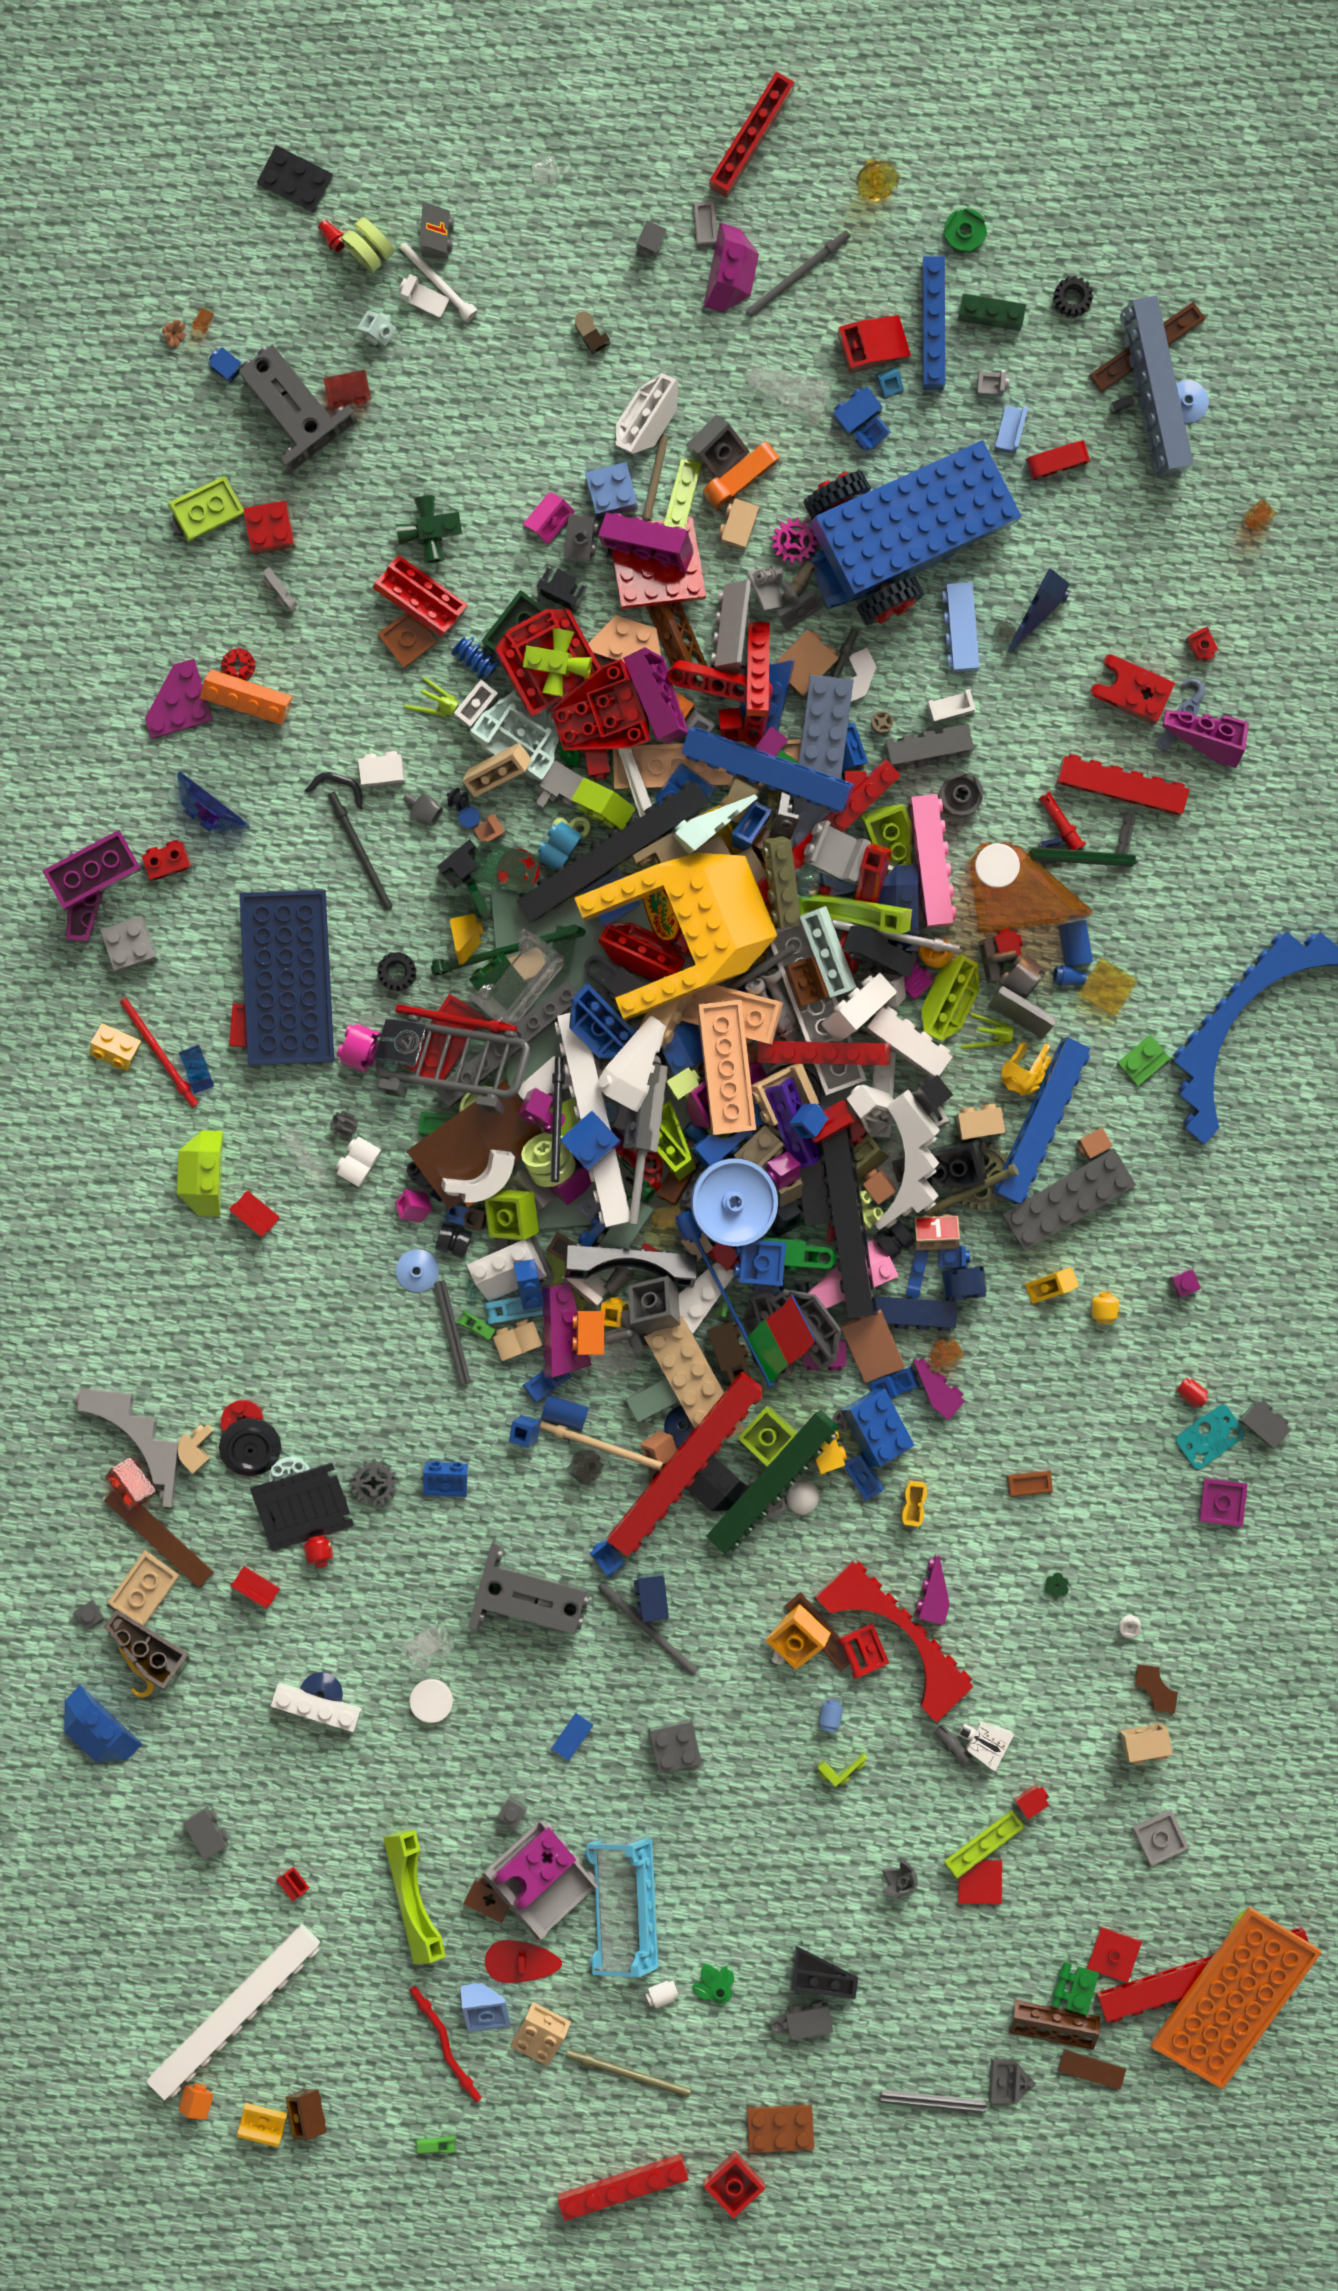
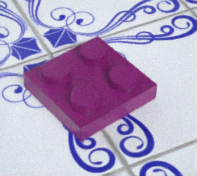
M1204 1478L1199 1521L1243 1527L1248 1484Z

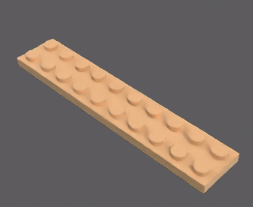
M801 739L788 740L782 749L796 761H799ZM745 741L738 742L752 748H755L757 746V744L750 745ZM684 744L638 745L631 748L646 789L662 788L680 762L714 786H728L733 778L732 775L726 773V769L721 767L713 769L706 766L707 762L688 760L686 758L687 755L681 753ZM613 749L614 790L630 789L618 749Z

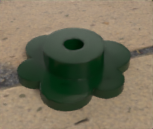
M1056 1572L1053 1576L1047 1577V1584L1045 1585L1047 1593L1052 1594L1056 1598L1060 1594L1066 1595L1069 1589L1066 1585H1068L1069 1581L1067 1578H1063L1061 1573Z

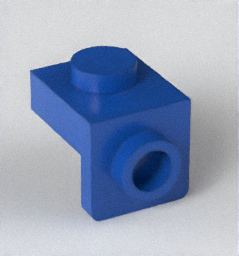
M875 416L860 431L854 433V436L857 438L856 443L859 447L868 451L875 448L891 431L879 416Z
M607 1540L596 1544L590 1552V1555L609 1578L626 1566V1563Z

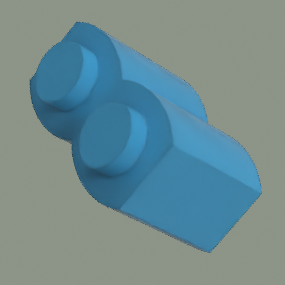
M562 821L557 826L554 824L547 834L550 836L548 842L543 841L537 851L540 853L537 860L554 871L560 866L566 865L583 836Z

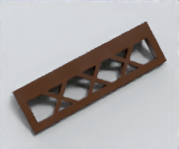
M681 602L672 603V605L646 606L655 628H657L658 636L671 666L678 660L693 663L690 657L691 654L696 657L698 664L707 666ZM674 614L679 617L680 625L676 623ZM682 635L688 638L689 644L684 642ZM675 670L677 675L683 676L679 670Z
M1015 2000L1009 2033L1094 2050L1100 2033V2016L1084 2015L1074 2011ZM1016 2024L1026 2025L1027 2027H1016ZM1039 2029H1046L1048 2031L1042 2032ZM1061 2033H1067V2034H1069V2035H1068V2036H1062V2035H1060V2034H1061ZM1082 2037H1087V2038H1092V2039H1091V2041H1088V2040H1083V2039H1081V2038H1082Z

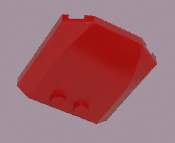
M570 609L543 610L507 630L494 649L530 717L562 700L587 678L569 672V676L563 675V697L542 693L549 673L523 667L526 646L553 650V628L572 631L574 634L567 653L572 654V658L592 657L590 676L600 668Z

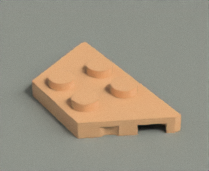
M617 615L588 643L594 655L613 661L623 660L624 657L644 647L661 656L657 628Z

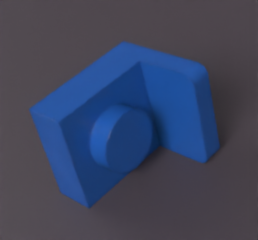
M959 1246V1249H939V1268H966V1263H970V1251L966 1250V1246Z

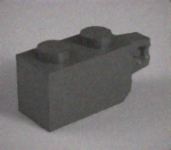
M823 2000L813 2001L810 2003V2006L802 2007L801 2004L789 2006V2010H785V2014L770 2019L773 2033H789L790 2037L795 2040L833 2032L828 2002L823 2003Z

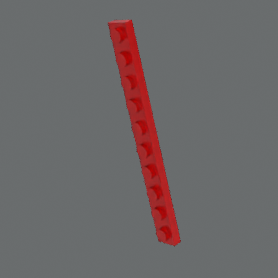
M885 759L852 791L847 809L839 813L831 811L822 821L827 820L831 822L830 827L841 832L845 831L901 775ZM812 830L792 849L796 877L809 865L803 862L805 857L804 850L813 837ZM764 876L756 884L765 906L770 903L768 899L769 888L768 881Z

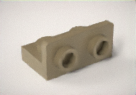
M763 1125L733 1155L737 1159L753 1162L764 1170L767 1167L766 1162L771 1157L773 1159L776 1158L783 1151L781 1147L784 1144Z

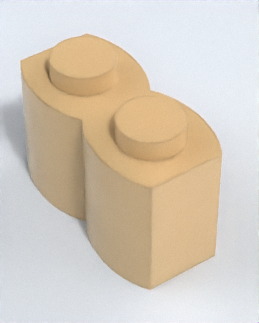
M528 1319L515 1323L517 1328L509 1330L508 1327L495 1331L497 1335L493 1339L502 1361L542 1346L533 1321L529 1322Z

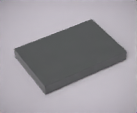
M1001 986L988 1005L1041 1039L1048 1034L1057 1021L1052 1015L1004 986Z

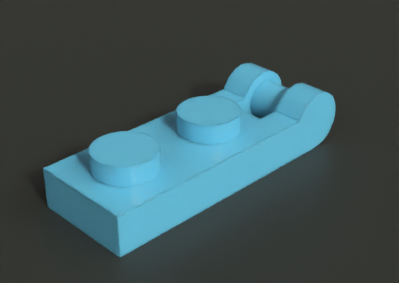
M520 1297L484 1303L489 1315L487 1318L488 1324L543 1315L542 1307L523 1310ZM496 1307H502L503 1315L497 1316Z

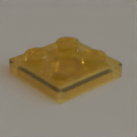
M1100 958L1078 995L1115 1017L1138 980L1105 959Z

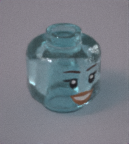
M802 865L795 869L798 897L811 898L819 891L820 873L811 865Z

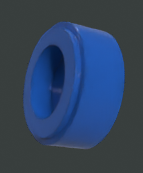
M467 806L460 811L459 821L465 828H474L480 822V814L476 808Z

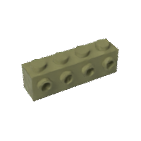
M783 836L762 840V855L766 865L765 877L768 881V899L771 903L772 911L770 916L772 923L781 929L802 925L791 840Z

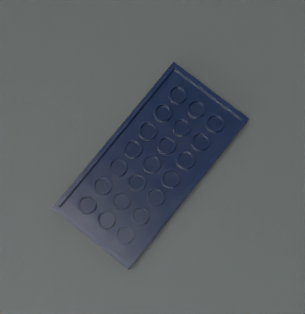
M326 890L239 893L248 1065L334 1062Z

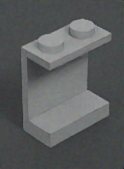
M827 820L818 822L812 830V840L804 850L805 857L803 862L844 882H856L866 846L870 845L871 842L864 838L855 839L830 827L831 822Z

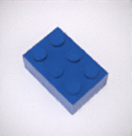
M874 1389L841 1409L870 1467H881L915 1446L886 1389Z

